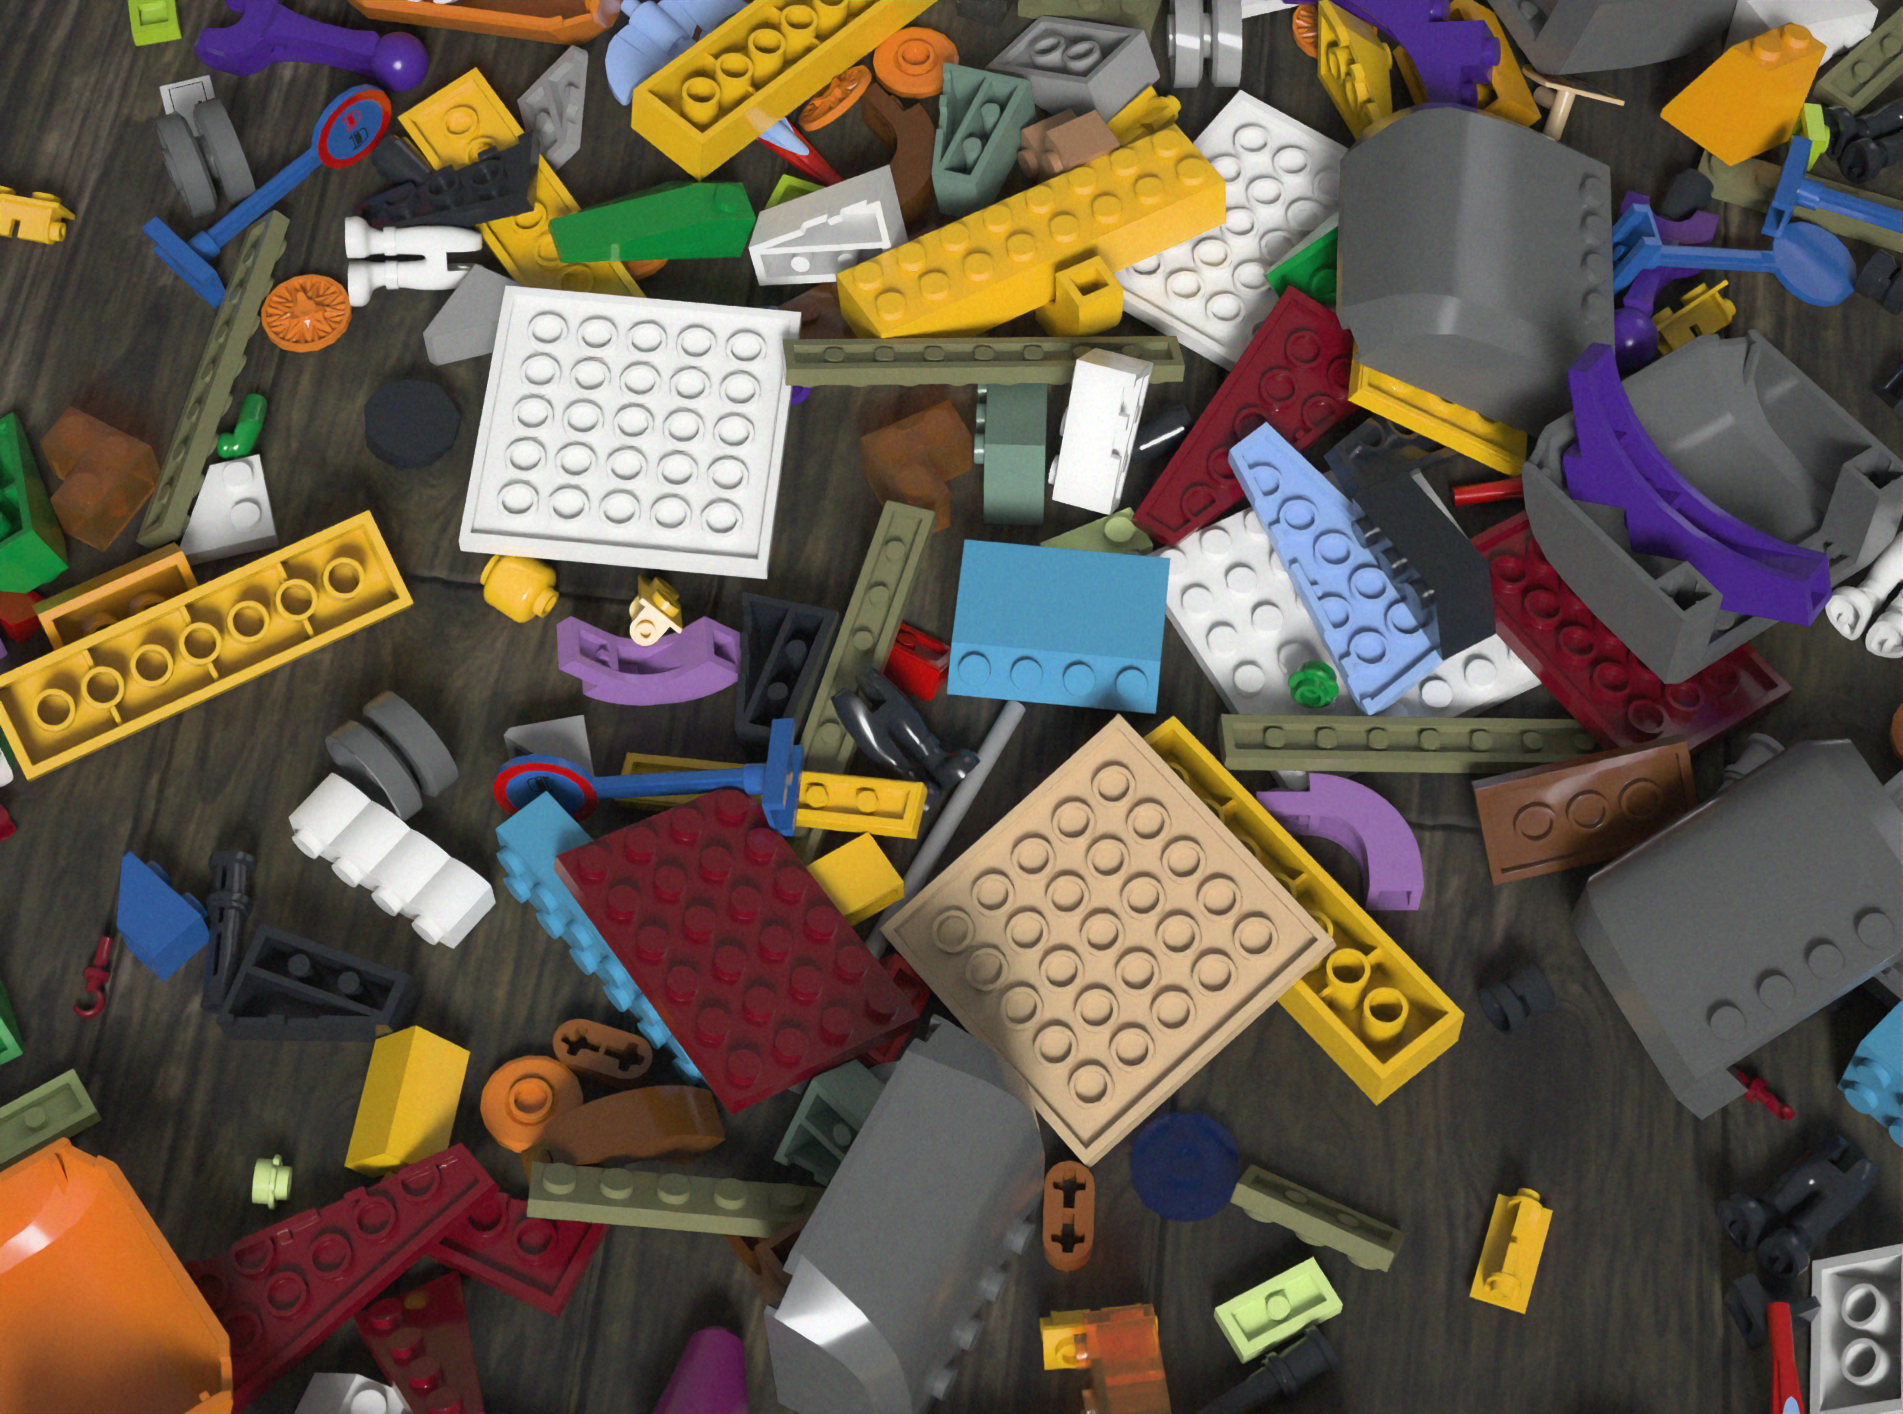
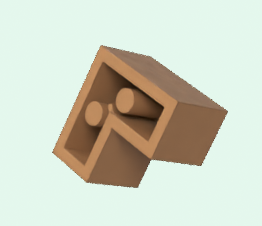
M1070 108L1022 129L1021 151L1018 152L1017 157L1026 177H1033L1038 184H1041L1118 150L1120 142L1096 110L1077 117Z

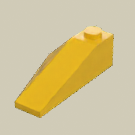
M1330 0L1318 1L1317 76L1357 141L1360 137L1359 135L1366 127L1393 114L1389 70L1392 69L1391 52L1387 43L1380 42L1370 25Z

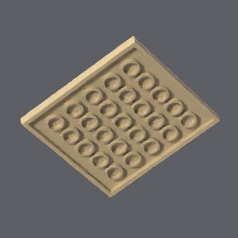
M1120 714L879 928L882 934L966 1030L1013 1066L1028 1084L1036 1110L1089 1169L1337 946L1324 929Z

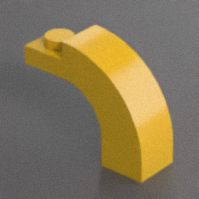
M1100 255L1056 273V300H1052L1035 309V319L1050 337H1092L1115 327L1120 322L1123 312V287Z

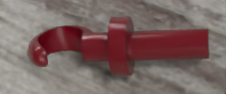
M100 937L92 967H85L82 977L87 979L84 991L96 995L97 1004L90 1011H82L75 1003L73 1011L82 1018L96 1017L105 1007V996L99 988L101 983H108L110 974L105 972V968L114 941L112 938Z
M1735 1068L1749 1090L1744 1095L1746 1101L1753 1104L1758 1100L1780 1119L1788 1121L1793 1119L1795 1115L1793 1108L1789 1104L1782 1105L1774 1094L1765 1089L1767 1086L1766 1080L1761 1077L1752 1080Z

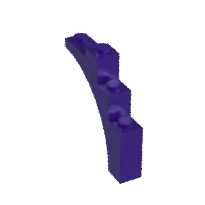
M1282 0V2H1283L1284 4L1317 5V6H1318V1H1321V0ZM1330 0L1355 17L1382 30L1408 53L1414 61L1426 87L1429 103H1458L1477 108L1478 92L1476 84L1492 82L1493 66H1498L1501 58L1499 38L1494 37L1484 20L1448 22L1450 15L1449 0Z
M1592 342L1580 357L1571 364L1567 373L1566 383L1572 395L1575 414L1573 429L1578 437L1573 445L1565 451L1562 459V473L1567 480L1569 498L1625 508L1624 526L1629 532L1631 551L1688 561L1723 594L1720 610L1810 626L1832 598L1828 554L1788 544L1751 528L1717 507L1687 482L1657 449L1636 417L1620 381L1612 345Z

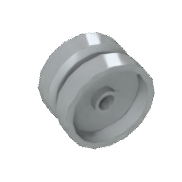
M1170 0L1169 14H1167L1166 41L1167 56L1170 58L1172 87H1197L1203 75L1204 58H1207L1209 79L1215 87H1239L1242 68L1241 0H1208L1207 13H1203L1202 0Z

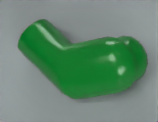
M249 394L244 398L235 432H223L218 437L217 448L221 458H235L236 460L250 456L263 427L268 408L267 400L263 396Z

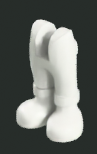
M346 217L345 243L347 258H365L372 254L384 253L385 256L410 254L423 255L425 259L418 261H386L385 263L366 260L349 261L348 292L350 306L362 307L367 305L373 291L386 285L387 290L399 289V287L418 290L457 289L475 264H447L446 252L480 250L482 248V234L453 226H416L407 228H396L394 226L384 227L383 231L371 228L361 217Z
M1903 531L1879 554L1864 581L1860 582L1856 588L1843 586L1836 588L1832 592V598L1826 604L1825 610L1830 622L1844 637L1850 640L1857 639L1869 624L1872 615L1886 601L1888 594L1898 583H1903ZM1903 588L1887 607L1885 613L1878 617L1866 635V648L1875 655L1888 658H1900L1903 656Z

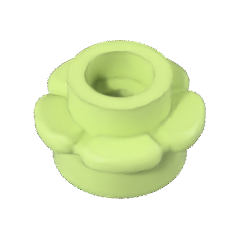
M275 1154L274 1159L258 1158L255 1166L252 1202L268 1204L269 1210L275 1209L278 1200H288L290 1196L292 1167L283 1166L281 1155Z

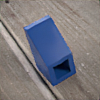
M129 851L122 857L116 926L127 949L164 982L208 943L209 931L204 922L208 913L190 893L185 892L182 896L178 895L170 887L172 885L170 877L157 863L150 860L145 865Z

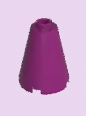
M710 1326L694 1333L690 1337L652 1414H750L747 1355L744 1342L732 1330L721 1326Z

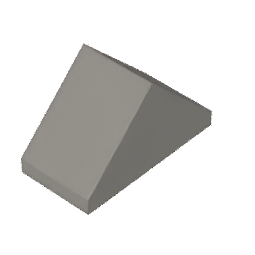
M584 715L510 727L504 734L509 760L530 754L554 755L573 761L587 770L591 776L595 777Z

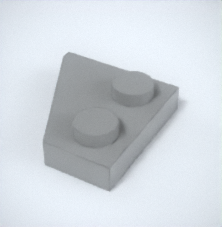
M574 45L517 100L525 131L534 130L540 141V154L554 173L580 149L588 53L586 50Z

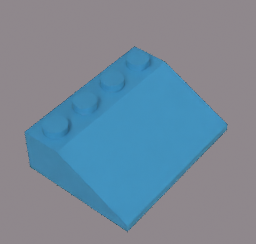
M964 540L951 643L947 694L1156 714L1171 558Z

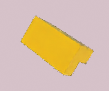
M869 832L806 866L851 927L905 897L904 881Z
M417 1025L376 1039L344 1166L370 1178L385 1175L387 1171L398 1172V1170L448 1149L470 1051Z

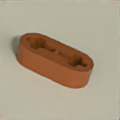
M585 1019L566 1021L554 1033L552 1043L557 1061L564 1063L577 1076L622 1090H633L645 1086L654 1075L655 1063L651 1046L645 1039L637 1035ZM580 1038H586L590 1050L580 1049L577 1056L571 1055L568 1043L577 1044ZM631 1053L637 1054L641 1066L631 1065L628 1072L621 1071L620 1062L617 1059L627 1060Z
M1073 1161L1060 1162L1053 1166L1046 1174L1044 1182L1043 1254L1050 1265L1063 1271H1073L1084 1266L1091 1258L1093 1249L1094 1178L1087 1167ZM1064 1180H1075V1187L1079 1190L1075 1193L1074 1208H1063L1064 1194L1059 1189L1063 1187ZM1063 1224H1074L1073 1238L1078 1243L1074 1245L1072 1253L1062 1252L1061 1243L1057 1242L1061 1241Z

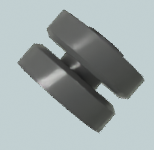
M218 97L194 105L193 119L199 136L194 137L186 118L177 111L154 119L156 132L162 146L161 154L176 191L180 192L193 219L216 211L218 200L212 183L213 179H216L224 197L233 204L244 201L256 191L240 142L228 114Z
M384 690L363 707L361 712L364 724L347 719L326 737L325 742L331 757L347 781L359 789L371 801L385 807L405 823L421 810L423 804L420 793L437 797L452 785L459 775L449 751L422 716L404 699L391 691Z

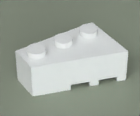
M1737 0L1723 54L1738 43L1792 22L1807 28L1814 38L1827 46L1819 65L1820 67L1829 59L1848 50L1852 51L1872 33L1879 10L1870 0Z
M890 165L760 211L749 245L759 286L837 282L835 274L907 243L908 238Z
M1094 348L1077 359L1071 381L1072 389L1069 406L1064 412L1060 427V436H1063L1060 455L1054 457L1049 473L1048 483L1054 485L1052 500L1111 515L1119 507L1153 362L1099 348Z

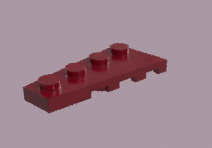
M387 1171L381 1182L397 1176L398 1172ZM497 1192L424 1255L454 1270L458 1269L459 1272L559 1318L612 1224L527 1217L528 1201L512 1199L507 1193Z
M458 1269L394 1298L380 1300L373 1304L371 1308L353 1315L359 1336L408 1414H486L481 1382L476 1366L477 1359L471 1338L469 1315L465 1304L464 1287Z

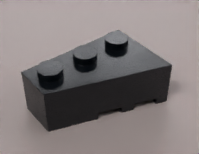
M1406 471L1352 498L1355 520L1351 522V528L1357 542L1363 549L1368 548L1442 661L1496 634L1488 561Z
M743 592L744 622L743 632H740L742 657L741 673L738 674L735 731L748 763L767 762L773 719L794 718L796 726L793 745H799L842 622L836 610Z
M260 923L216 1019V1023L232 1040L375 1042L378 1038L409 1027L423 992L409 974Z

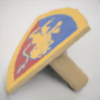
M1525 64L1523 66L1522 72L1527 77L1543 85L1535 90L1534 100L1550 110L1542 134L1555 140H1560L1576 94L1624 105L1625 101L1575 78L1567 75L1539 73L1532 64Z

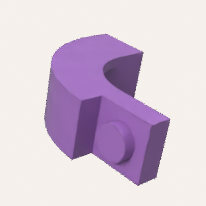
M572 616L556 625L559 670L582 679L583 695L605 702L638 706L686 702L711 695L738 681V674L741 673L742 651L740 649V632L705 616L683 628L680 633L675 632L660 637L657 642L648 646L639 645L630 638L612 635Z
M1309 773L1306 792H1296L1285 787L1274 788L1268 792H1257L1256 800L1290 835H1312L1327 838L1341 845L1353 856L1362 874L1365 910L1419 909L1424 888L1423 867L1419 847L1405 819L1386 799L1362 784L1339 776L1322 773Z

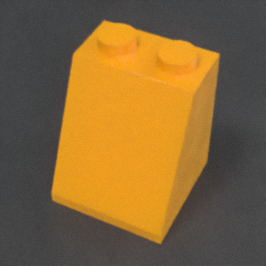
M1792 22L1738 43L1729 48L1662 109L1660 117L1731 167L1789 140L1827 46L1814 38L1807 28Z

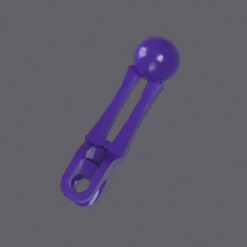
M225 0L232 11L242 14L243 17L237 24L228 28H204L200 31L193 46L195 54L204 65L218 71L242 77L258 73L273 62H306L324 64L356 72L374 81L376 80L388 90L405 92L420 85L429 70V56L425 46L418 38L409 33L391 32L380 38L375 31L351 30L305 17L282 6L279 0Z
M1628 190L1620 207L1618 220L1632 204H1649L1650 196ZM1697 209L1690 220L1674 222L1660 218L1652 211L1662 245L1711 246L1720 215ZM1657 266L1652 270L1642 269L1632 280V286L1620 305L1621 308L1614 310L1615 361L1618 371H1634L1644 367L1652 360L1659 344L1657 327L1650 318L1653 314V304L1656 298L1672 279L1692 277L1701 273L1703 269Z

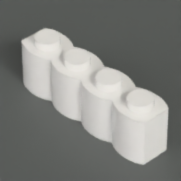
M331 773L289 816L295 834L292 839L302 852L313 859L320 855L333 862V871L349 886L356 887L358 884H361L365 888L374 891L371 896L380 908L392 916H396L399 912L414 920L411 923L413 929L432 945H436L440 941L454 949L496 903L491 885L478 873L464 863L450 857L429 838L410 829L388 809L371 801L354 785L334 773Z

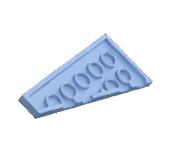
M1267 422L1229 450L1228 462L1362 716L1380 715L1446 660L1442 661L1368 548L1363 549L1357 542L1351 528V522L1355 520L1353 504Z

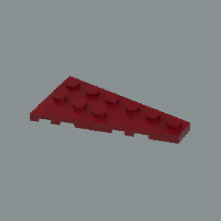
M1291 285L1288 286L1133 515L1131 522L1136 528L1165 546L1176 547L1246 496L1228 462L1229 450L1265 422L1278 432L1296 451L1302 454L1363 408L1348 400L1354 337L1350 329H1342L1334 312Z
M462 1142L398 1170L397 1176L367 1189L361 1186L344 1194V1199L317 1210L313 1207L233 1242L230 1249L203 1261L195 1259L183 1264L231 1341L233 1382L231 1414L242 1412L501 1189Z

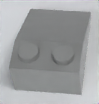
M1041 15L985 67L988 72L1030 80L1034 104L1053 115L1071 108L1074 114L1080 117L1096 110L1105 123L1145 88L1153 85L1160 78L1144 30Z

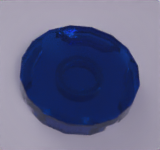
M1179 1112L1164 1114L1147 1124L1134 1141L1129 1166L1133 1189L1146 1207L1163 1218L1181 1222L1207 1219L1224 1209L1232 1198L1241 1172L1238 1145L1224 1126L1207 1115L1193 1113V1116L1186 1114L1178 1116Z

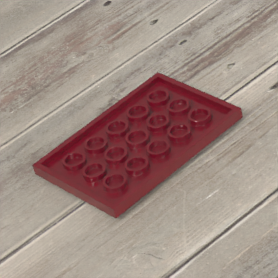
M1526 510L1469 539L1470 543L1489 563L1496 634L1605 751L1682 733L1687 740L1689 755L1692 757L1785 702L1793 689L1748 642L1681 684H1665L1591 612L1547 561L1532 533Z
M720 788L555 857L553 870L730 1115L913 1031L917 1027L920 1015L781 834L770 829L765 813L751 795H746L745 791Z

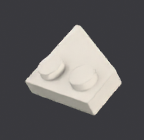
M260 455L210 465L193 509L190 523L179 547L183 551L189 566L279 546Z

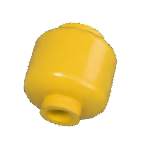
M495 554L484 568L480 578V583L484 585V600L518 623H525L536 615L541 618L545 617L554 607L559 596V592L554 590L556 571L538 558Z

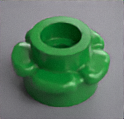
M1303 662L1288 678V686L1291 687L1290 695L1306 708L1326 707L1332 703L1333 698L1337 697L1339 693L1336 673L1329 665L1323 662Z

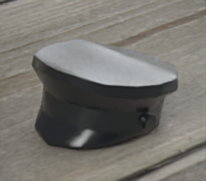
M401 380L386 383L364 405L367 448L377 459L393 465L398 470H404V468L419 469L430 466L441 459L445 452L452 449L459 432L461 415L450 398L437 384L422 380Z

